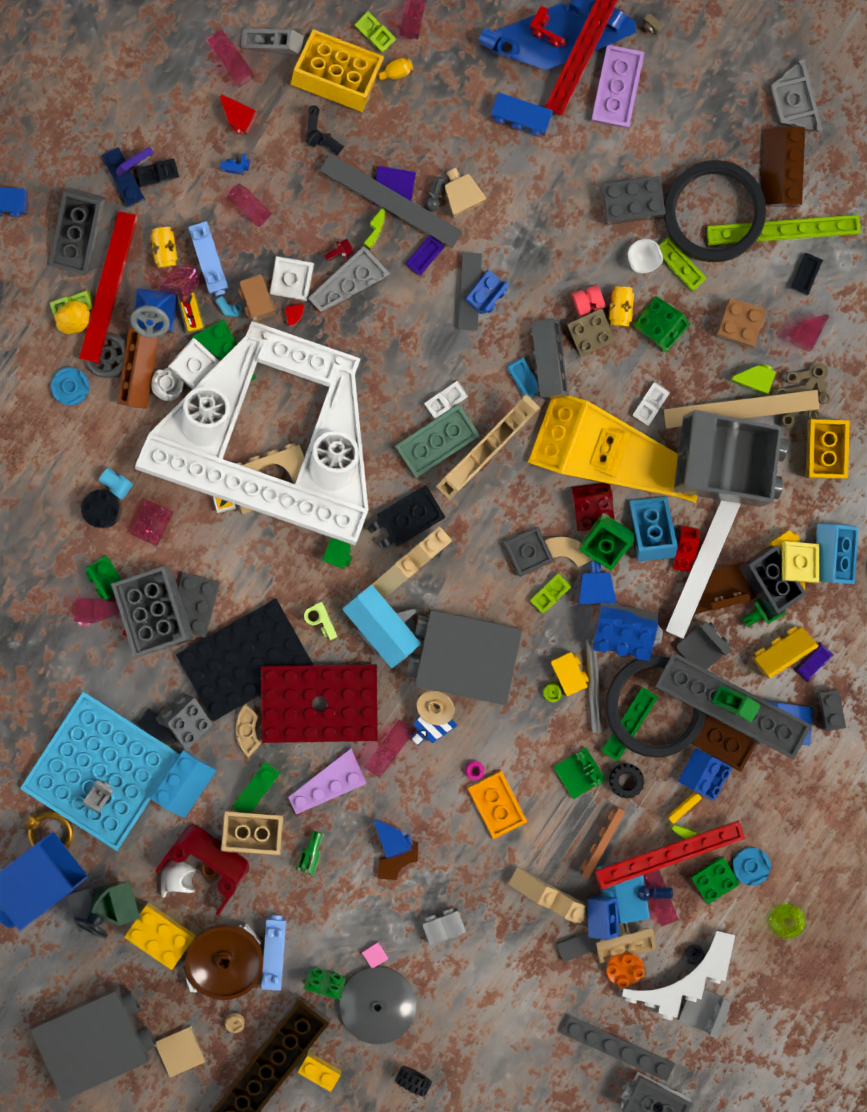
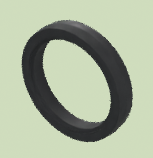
M704 161L686 169L671 185L664 204L665 225L673 242L685 254L705 262H724L740 256L756 242L765 224L766 203L758 182L744 168L728 161ZM722 174L734 178L747 189L753 201L754 219L751 228L739 242L727 248L707 249L700 247L687 239L677 223L675 211L679 195L691 181L703 175Z
M651 656L650 661L636 659L628 663L616 674L606 694L605 713L612 733L622 745L642 756L660 758L671 756L684 750L697 738L705 723L706 714L693 707L692 720L684 734L674 742L662 746L644 744L633 738L624 728L618 712L619 695L624 684L633 674L642 669L653 667L665 669L670 659L669 657Z

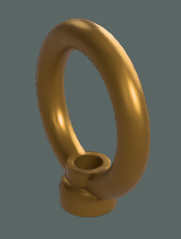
M45 811L36 816L32 813L30 814L23 827L28 829V839L32 847L38 843L35 834L40 822L45 819H55L63 824L66 830V838L63 844L67 849L70 847L74 831L68 819L55 811Z

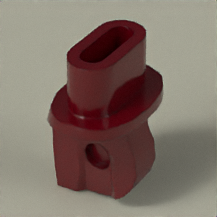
M348 239L340 243L336 241L337 248L324 255L326 260L331 261L341 254L347 259V256L354 252Z

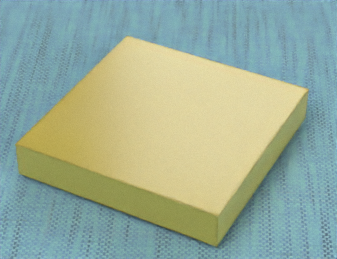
M782 542V581L819 583V544Z

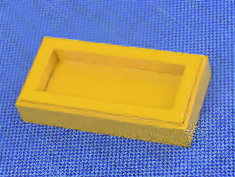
M693 792L667 815L668 819L674 824L698 803L702 797L697 792Z

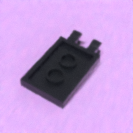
M425 485L378 513L379 520L369 525L368 528L373 533L384 526L389 536L378 542L380 548L384 549L392 543L396 547L400 546L446 517L429 488Z

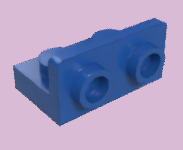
M486 270L464 300L480 314L490 313L495 308L497 299L502 298L508 290L506 288L509 283L501 281L491 270Z

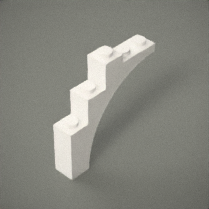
M715 931L712 944L704 959L690 974L674 984L654 990H631L624 988L622 997H626L625 1001L635 1004L637 1000L645 1002L644 1006L651 1008L659 1005L658 1013L662 1014L661 1018L673 1020V1017L677 1018L682 995L686 996L685 1000L697 1002V999H702L706 977H710L709 981L720 984L721 980L726 981L735 935Z

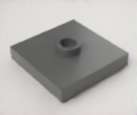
M539 526L503 542L519 577L554 561Z

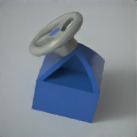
M137 289L135 311L131 315V325L134 330L140 335L150 338L159 337L165 333L174 334L177 294Z

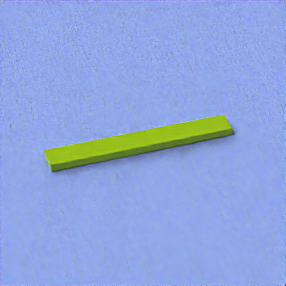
M860 215L767 221L756 242L860 235ZM752 223L707 226L708 246L736 244L748 233Z

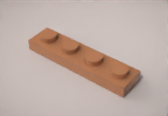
M617 806L616 809H612L609 813L607 826H602L598 834L600 836L598 842H594L589 850V853H591L588 860L584 859L580 866L583 877L590 878L626 812L624 809Z

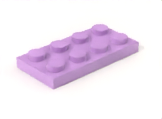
M613 45L606 46L591 121L629 129L645 52Z

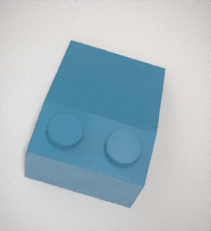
M667 496L629 501L632 531L635 533L634 547L637 562L675 558L677 542Z

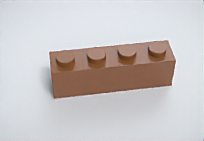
M129 328L117 404L147 409L158 337H145L137 333L134 328Z

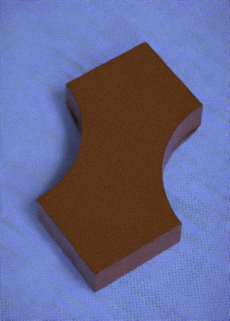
M413 842V845H411L412 851L394 858L379 859L378 879L397 880L400 870L405 865L417 862L419 842Z

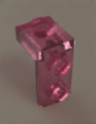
M240 183L229 191L227 198L238 206L258 227L272 214Z

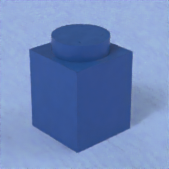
M54 831L0 872V923L8 928L16 927L21 931L89 877Z

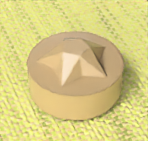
M232 1013L226 1017L225 1027L229 1032L238 1033L243 1030L245 1019L242 1015Z

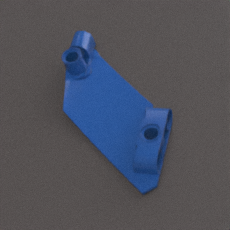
M572 0L569 6L560 3L548 9L550 19L545 27L542 26V28L565 39L566 46L564 48L560 46L556 48L549 43V40L543 37L539 39L532 34L530 24L535 15L499 30L493 31L486 27L482 31L478 43L506 59L512 58L544 70L552 69L567 62L596 0ZM615 8L594 51L637 33L635 20ZM505 45H512L510 52H503Z

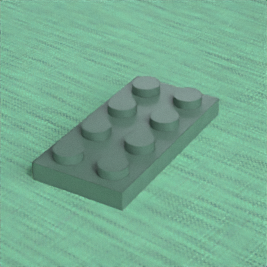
M458 404L395 447L414 476L418 478L479 438L480 435L460 404Z

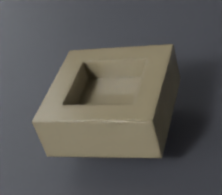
M650 13L643 20L645 30L650 34L654 33L656 36L664 26Z

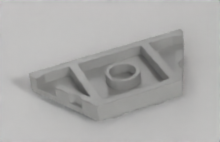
M801 59L770 87L779 122L783 125L805 127L806 130L821 132L823 129L805 60Z

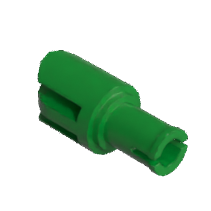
M312 831L308 846L302 849L296 870L314 876L321 856L318 850L324 834Z

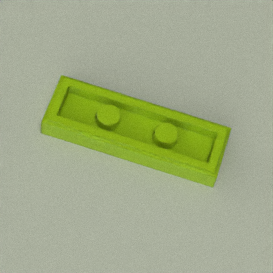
M669 237L659 244L663 261L692 292L707 279Z

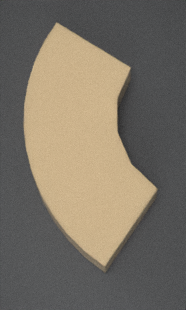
M554 537L545 540L553 558L558 556L567 557L574 561L577 567L593 561L592 558L579 551L581 542L575 539Z
M245 703L237 717L236 736L240 748L249 758L261 744L255 731L256 722L260 715Z

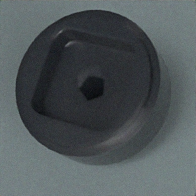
M690 945L684 951V959L691 965L699 964L704 958V951L698 945Z

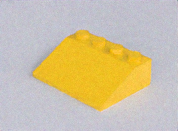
M313 29L294 68L291 85L363 112L384 56Z

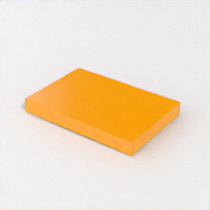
M502 771L467 787L493 839L527 823Z

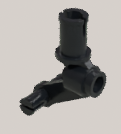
M316 105L310 106L308 109L307 139L305 141L314 148L316 145L325 146L338 156L344 145H341L331 137L332 134L322 133L317 129L320 109Z

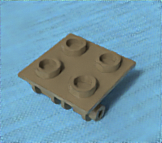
M602 308L567 324V329L572 335L580 357L615 342Z

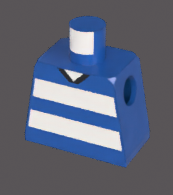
M419 715L413 723L418 731L411 739L418 746L426 738L431 743H434L458 725L453 719L444 725H432L423 720Z

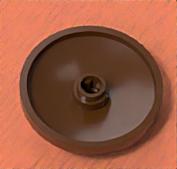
M230 924L214 925L201 931L190 943L185 960L186 973L191 984L203 995L217 1000L235 999L248 993L259 981L263 970V953L258 941L247 930Z

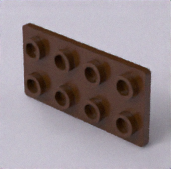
M745 562L712 570L694 615L756 599L755 594L739 569V566ZM688 577L683 578L684 586Z

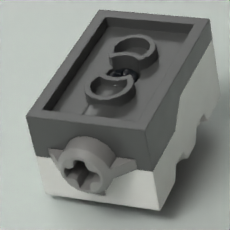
M637 1072L634 1080L627 1082L621 1091L623 1101L621 1109L623 1112H689L693 1105L688 1096L674 1091L640 1072Z

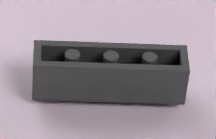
M551 318L531 322L530 335L534 341L532 351L537 365L535 366V373L539 381L537 386L538 394L542 399L546 400L569 396L560 321Z

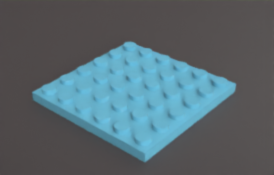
M83 691L20 789L112 849L118 851L150 802L151 797L180 756V753ZM97 780L108 783L113 790L99 814L82 804Z

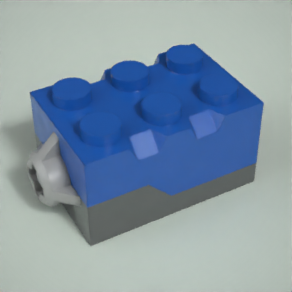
M601 602L593 634V650L604 653L613 651L620 656L629 654L634 655L636 659L650 661L652 649L661 643L663 630L658 625V613Z

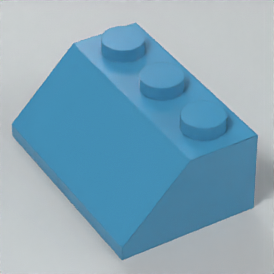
M817 524L816 544H819V582L855 584L859 527Z
M184 749L151 797V800L166 810L185 818L217 770Z
M610 862V863H607V864L598 866L597 869L606 867V866H608V865H611V864H614V863H617V862ZM643 875L602 890L600 889L602 896L618 898L619 924L650 919L648 902L640 900L637 896L639 887L645 885Z

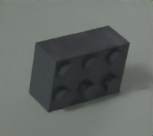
M778 545L765 548L739 566L740 571L767 616L778 615L807 595L800 582L782 581V551Z

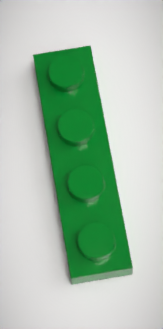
M641 687L621 718L624 728L632 737H634L659 698L644 687ZM612 733L601 752L618 762L626 747Z

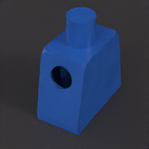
M596 561L590 562V573H582L578 604L616 603L610 572L602 573L601 564Z

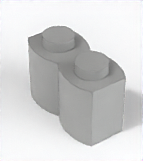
M451 907L443 910V914L440 916L432 914L424 918L425 921L422 922L430 946L466 933L458 909L454 910Z

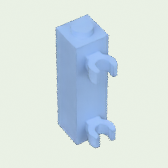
M207 221L188 227L210 295L218 297L226 294L225 291L229 290Z
M272 914L271 917L266 919L261 987L264 990L281 991L287 918H282L283 915Z

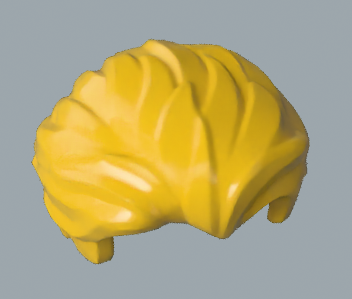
M69 301L56 312L54 317L56 326L59 331L65 334L80 333L88 325L90 312L86 304Z

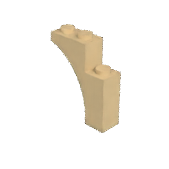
M439 526L372 585L385 599L452 542L451 538Z

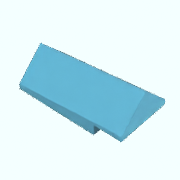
M370 585L342 609L391 668L395 667L421 645V642L373 585Z

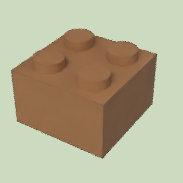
M262 274L240 281L241 287H238L241 299L247 302L244 308L249 319L252 318L254 322H258L276 315Z
M730 297L726 302L715 336L751 349L755 346L767 310Z

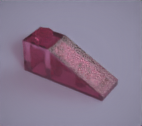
M220 30L206 40L239 88L255 78L253 71L223 30Z
M76 598L74 621L79 622L78 625L90 627V623H97L120 614L117 602Z

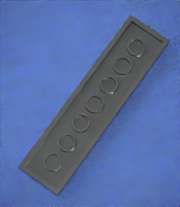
M674 652L655 686L663 692L793 760L812 726ZM720 685L743 694L761 705L752 723L712 703Z

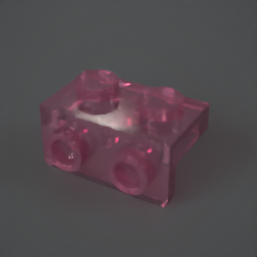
M146 499L130 534L157 546L163 537L167 524L170 522L173 511Z

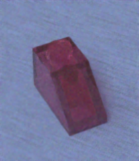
M407 0L399 36L418 40L427 0Z
M825 314L801 322L797 326L793 325L788 334L791 337L789 342L808 352L812 351L829 315Z

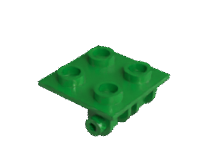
M586 747L554 766L555 771L573 800L593 787H598L606 780Z
M723 856L721 858L717 857L716 860L711 862V865L708 863V867L705 868L703 866V870L700 869L696 873L693 872L691 876L692 881L708 905L740 885Z
M309 967L303 989L341 1000L346 977L336 973H329L319 968Z

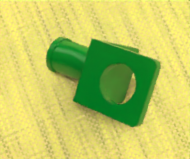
M756 599L754 601L757 606L756 610L742 617V620L746 622L747 628L761 619L770 624L787 614V611L785 609L778 615L768 618Z

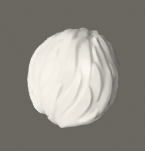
M168 367L164 370L159 369L155 371L151 388L153 393L161 400L172 401L179 397L183 390L184 381Z

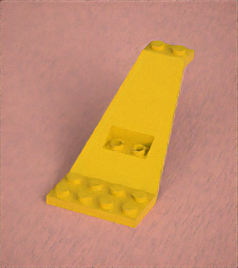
M570 395L551 399L528 463L566 476L676 497L695 504L698 499L696 495L673 491L678 459L676 452L589 401ZM613 438V443L609 444V440ZM606 456L607 460L603 462L602 459Z

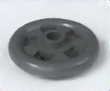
M107 333L105 341L111 340L112 346H104L102 349L100 362L105 365L104 368L100 369L96 366L97 363L86 361L90 371L101 378H112L122 373L127 344L121 336ZM121 347L122 355L117 356L115 349ZM107 353H111V357L109 359H106ZM117 361L119 365L112 369L110 365Z

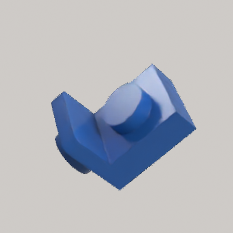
M242 153L240 164L236 160L227 159L226 161H221L220 169L222 172L244 176L245 171L249 170L250 160L247 159V154Z

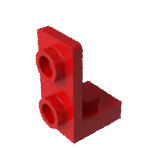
M541 5L530 24L532 34L539 39L543 37L549 40V43L556 48L559 46L564 48L566 46L565 39L542 28V26L545 27L550 16L548 8Z
M680 526L679 544L673 564L674 570L691 572L700 542V529Z

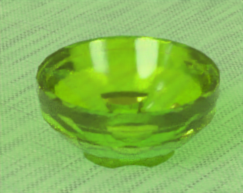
M781 904L771 914V928L782 938H795L805 928V916L796 905ZM788 917H792L795 920V925L792 928H786L784 925V921Z

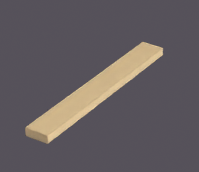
M816 389L663 409L665 427H681L683 416L694 410L744 419L819 409L818 390Z

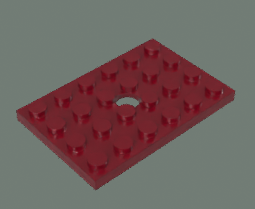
M377 664L261 666L262 743L378 741ZM318 696L324 697L327 700V707L322 711H317L312 706V701Z

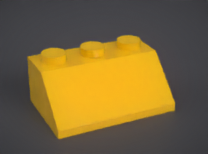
M796 625L786 631L787 635L782 638L780 636L776 637L770 642L772 645L766 649L761 647L754 652L755 656L752 659L764 677L772 678L819 647L803 627L799 626L797 628Z

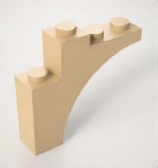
M518 867L516 868L508 885L537 904L551 909L564 919L588 927L586 903L549 885L533 874Z

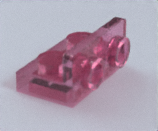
M174 266L160 283V291L171 294L179 293L180 302H185L199 284L196 268Z

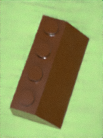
M785 126L763 130L761 189L766 206L799 208L802 205L805 127Z

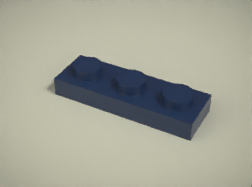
M117 147L102 155L127 207L129 208L145 200L131 171L120 178L116 174L118 167L126 161L120 148Z

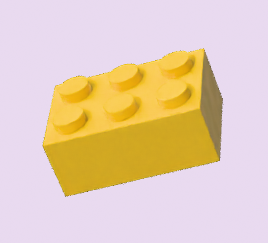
M811 419L807 421L806 478H848L850 420Z
M148 902L139 915L140 919L133 923L124 938L172 970L196 934Z

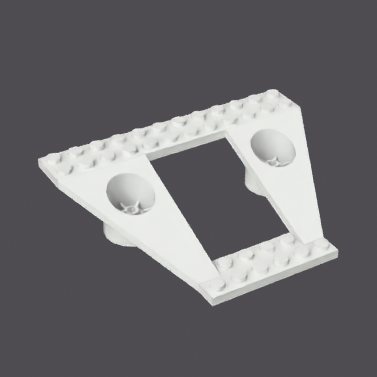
M252 321L246 336L148 434L135 469L356 546L368 513L355 373L359 366L360 358ZM257 362L330 387L296 484L223 460ZM191 410L196 412L192 415L189 414ZM318 455L325 456V458L319 460ZM345 463L348 466L343 468L342 464Z

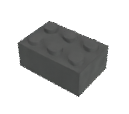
M660 176L606 183L601 187L606 226L663 218L665 215Z

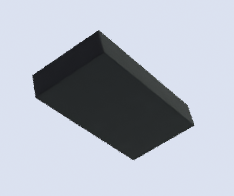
M805 252L790 289L808 296L823 259Z

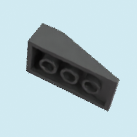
M67 188L63 191L49 261L50 266L83 275L87 274L106 197L73 188Z

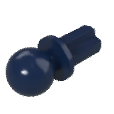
M643 885L637 890V896L642 901H648L651 897H654V901H657V899L673 898L672 887H657L656 885L651 889L649 886Z

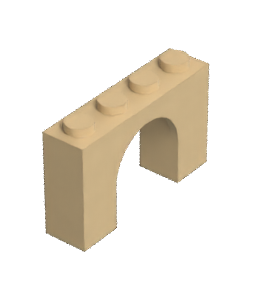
M296 443L285 446L286 450L278 452L276 449L267 452V456L260 459L259 456L248 459L249 463L242 465L241 462L236 464L258 472L268 465H279L289 472L293 484H296L305 456L301 445L296 446ZM240 506L242 514L244 515L254 511L249 508Z

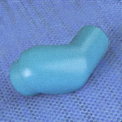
M223 296L215 301L225 316L238 317L242 314L243 308L240 304L230 305Z

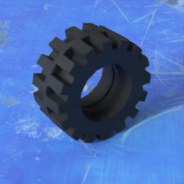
M624 763L612 770L609 777L610 787L619 797L625 799L634 798L643 790L644 776L635 765ZM624 773H630L635 778V783L630 789H624L619 785V778Z
M405 1066L401 1067L395 1079L399 1086L421 1097L426 1096L432 1084V1081L424 1074Z

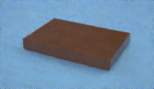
M706 715L701 732L691 744L742 772L758 741L752 740L753 738Z

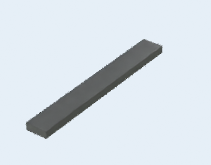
M331 154L328 155L320 169V172L452 249L462 233L460 229Z

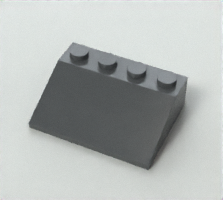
M162 566L111 584L134 658L194 640L171 566Z

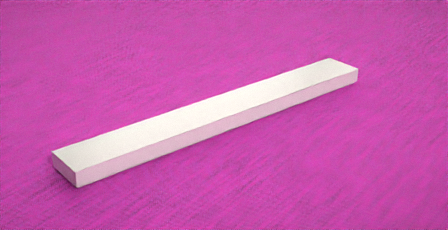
M721 500L665 632L682 639L684 638L741 505L740 503Z

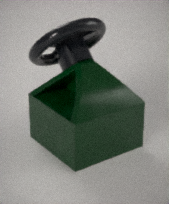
M117 881L97 888L92 898L87 920L75 917L73 922L80 928L98 937L107 938L108 933L100 928L102 922L107 925L120 926L140 919L130 881Z

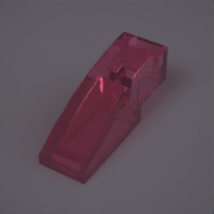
M399 719L364 767L378 778H381L414 730Z

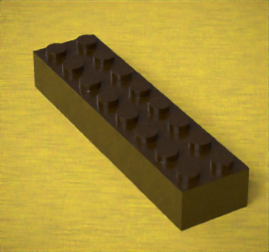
M300 995L209 1112H260L330 1024V1018Z

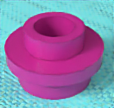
M471 761L467 764L465 772L468 778L478 780L484 775V766L479 761ZM473 767H477L479 771L478 773L473 774L471 772V769Z

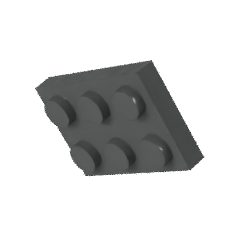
M183 572L178 589L192 634L206 638L220 582Z

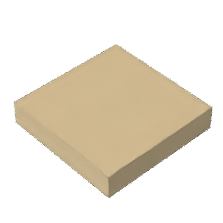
M191 1026L156 1040L158 1052L170 1078L206 1062Z

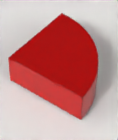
M304 304L285 307L289 327L294 326L301 319L304 313Z

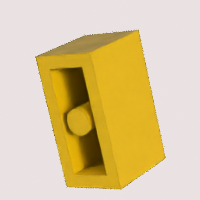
M570 651L550 661L567 697L588 687L586 683L589 682L585 671L581 672L578 667L581 662L577 654L573 655Z
M308 1051L297 1073L331 1092L341 1075V1070Z

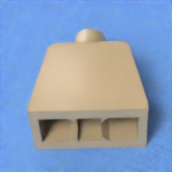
M457 168L446 173L450 183L446 184L444 189L453 218L486 202V196L469 174L461 177Z

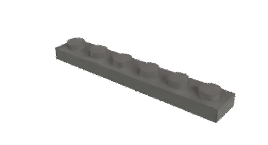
M569 1015L562 1030V1034L665 1081H668L675 1065L674 1062L571 1015Z

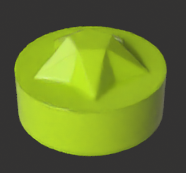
M550 682L545 686L543 695L547 701L557 702L563 695V688L556 682Z

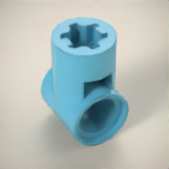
M109 467L98 480L103 485L108 486L109 491L122 500L134 485L121 474L118 476Z

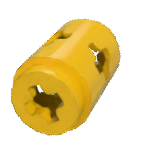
M171 227L152 229L151 241L155 264H157L158 268L177 266L176 261H178L174 232L171 231Z
M615 286L613 291H611L609 311L611 326L629 327L630 322H632L633 288Z

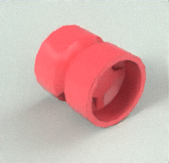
M597 284L587 287L586 291L579 290L571 293L579 316L589 314L591 309L595 311L605 308L604 299Z

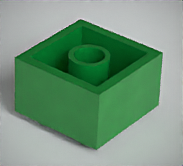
M602 513L582 539L579 551L612 571L632 545L635 533Z

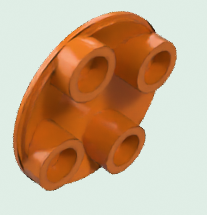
M624 952L614 955L608 961L606 974L612 983L624 989L629 985L635 984L644 976V964L637 955Z

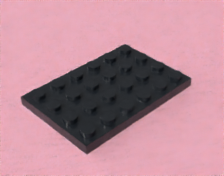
M277 598L176 654L212 721L219 719L262 694L261 666L314 665Z

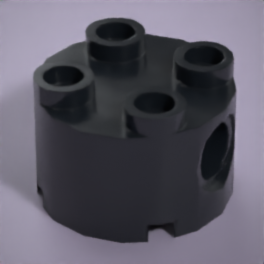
M95 490L90 492L82 501L81 513L89 525L95 528H109L120 520L122 504L120 499L107 490Z

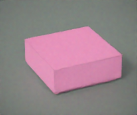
M379 942L362 951L371 968L378 966L388 959Z

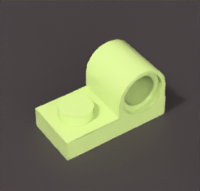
M323 602L306 610L304 618L308 624L317 625L322 622L324 626L321 629L325 638L329 637L332 640L338 637ZM310 611L318 612L319 619L317 621L309 619Z

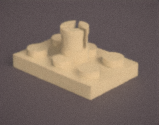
M628 923L619 924L618 937L609 940L602 939L596 943L600 964L608 962L614 955L624 952L636 955L655 950L656 944L653 928H642L636 933L631 934Z

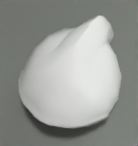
M172 859L166 862L161 874V897H166L167 892L171 891L194 893L192 877L196 871L195 868L186 862L178 863Z

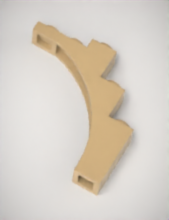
M526 394L436 487L450 500L525 425L540 407Z

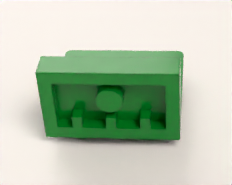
M657 296L633 323L634 328L655 341L658 347L665 353L670 350L690 325V322L683 313Z

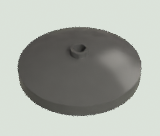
M384 966L362 969L355 973L344 986L339 1003L341 1019L348 1031L363 1042L370 1044L392 1042L400 1038L410 1028L416 1013L414 990L409 981L394 969ZM376 1004L381 1005L379 1010H376L374 1007Z

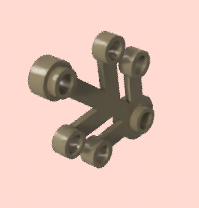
M815 363L811 365L809 371L788 373L786 381L789 384H794L802 379H810L806 385L790 389L780 388L776 391V394H779V391L792 393L812 390L817 383L820 394L818 397L819 403L823 405L828 404L831 397L826 391L824 382L828 375L827 367L822 363ZM816 369H820L822 371V374L820 376L816 375ZM794 375L795 381H790L789 376ZM822 395L827 396V402L821 400ZM818 409L809 410L808 418L810 420H818L820 418V411ZM812 411L817 413L816 418L811 417ZM797 412L781 415L779 418L780 426L785 429L793 427L795 424L794 417ZM786 417L791 419L790 424L785 423L784 419Z

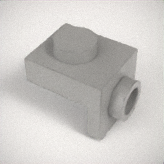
M97 780L82 804L99 814L113 792L111 786L104 781L100 782Z

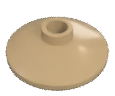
M434 690L424 692L417 701L419 715L423 720L432 725H444L453 718L455 711L453 702L442 692Z

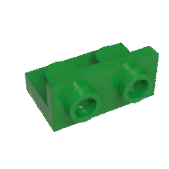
M106 555L92 565L87 566L86 570L88 572L85 574L91 583L94 581L98 587L95 590L99 597L109 600L115 596L111 584L122 581V578Z

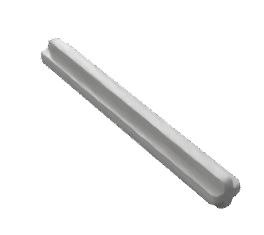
M588 638L585 640L591 725L593 733H601L603 729L597 651L593 650V638Z

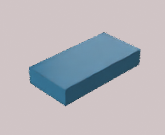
M524 357L507 367L524 396L527 394L531 398L538 394L537 386L539 382Z

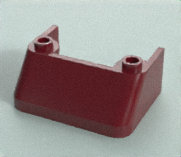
M190 824L183 830L155 872L159 873L169 858L181 863L190 854L195 856L222 875L217 888L220 894L226 898L215 913L219 915L249 872L250 863L239 853L220 852L221 841L199 825Z

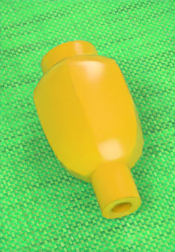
M400 58L389 63L385 71L378 73L380 80L386 78L395 80L407 76L414 68L410 58L407 60Z

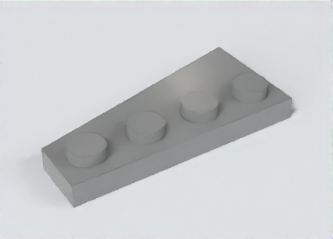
M363 246L308 299L322 313L388 277L390 273Z

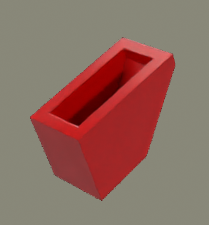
M221 94L220 100L229 125L232 127L231 130L239 135H242V133L248 135L257 116L256 110Z

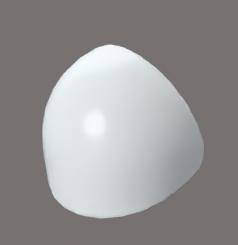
M651 239L638 240L628 250L630 265L633 271L637 273L654 271L663 262L659 245Z

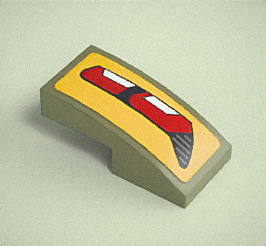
M196 289L177 294L187 334L205 330L206 327Z

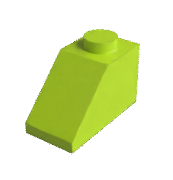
M762 364L733 376L730 382L766 395L769 393L776 372L772 370L773 367Z

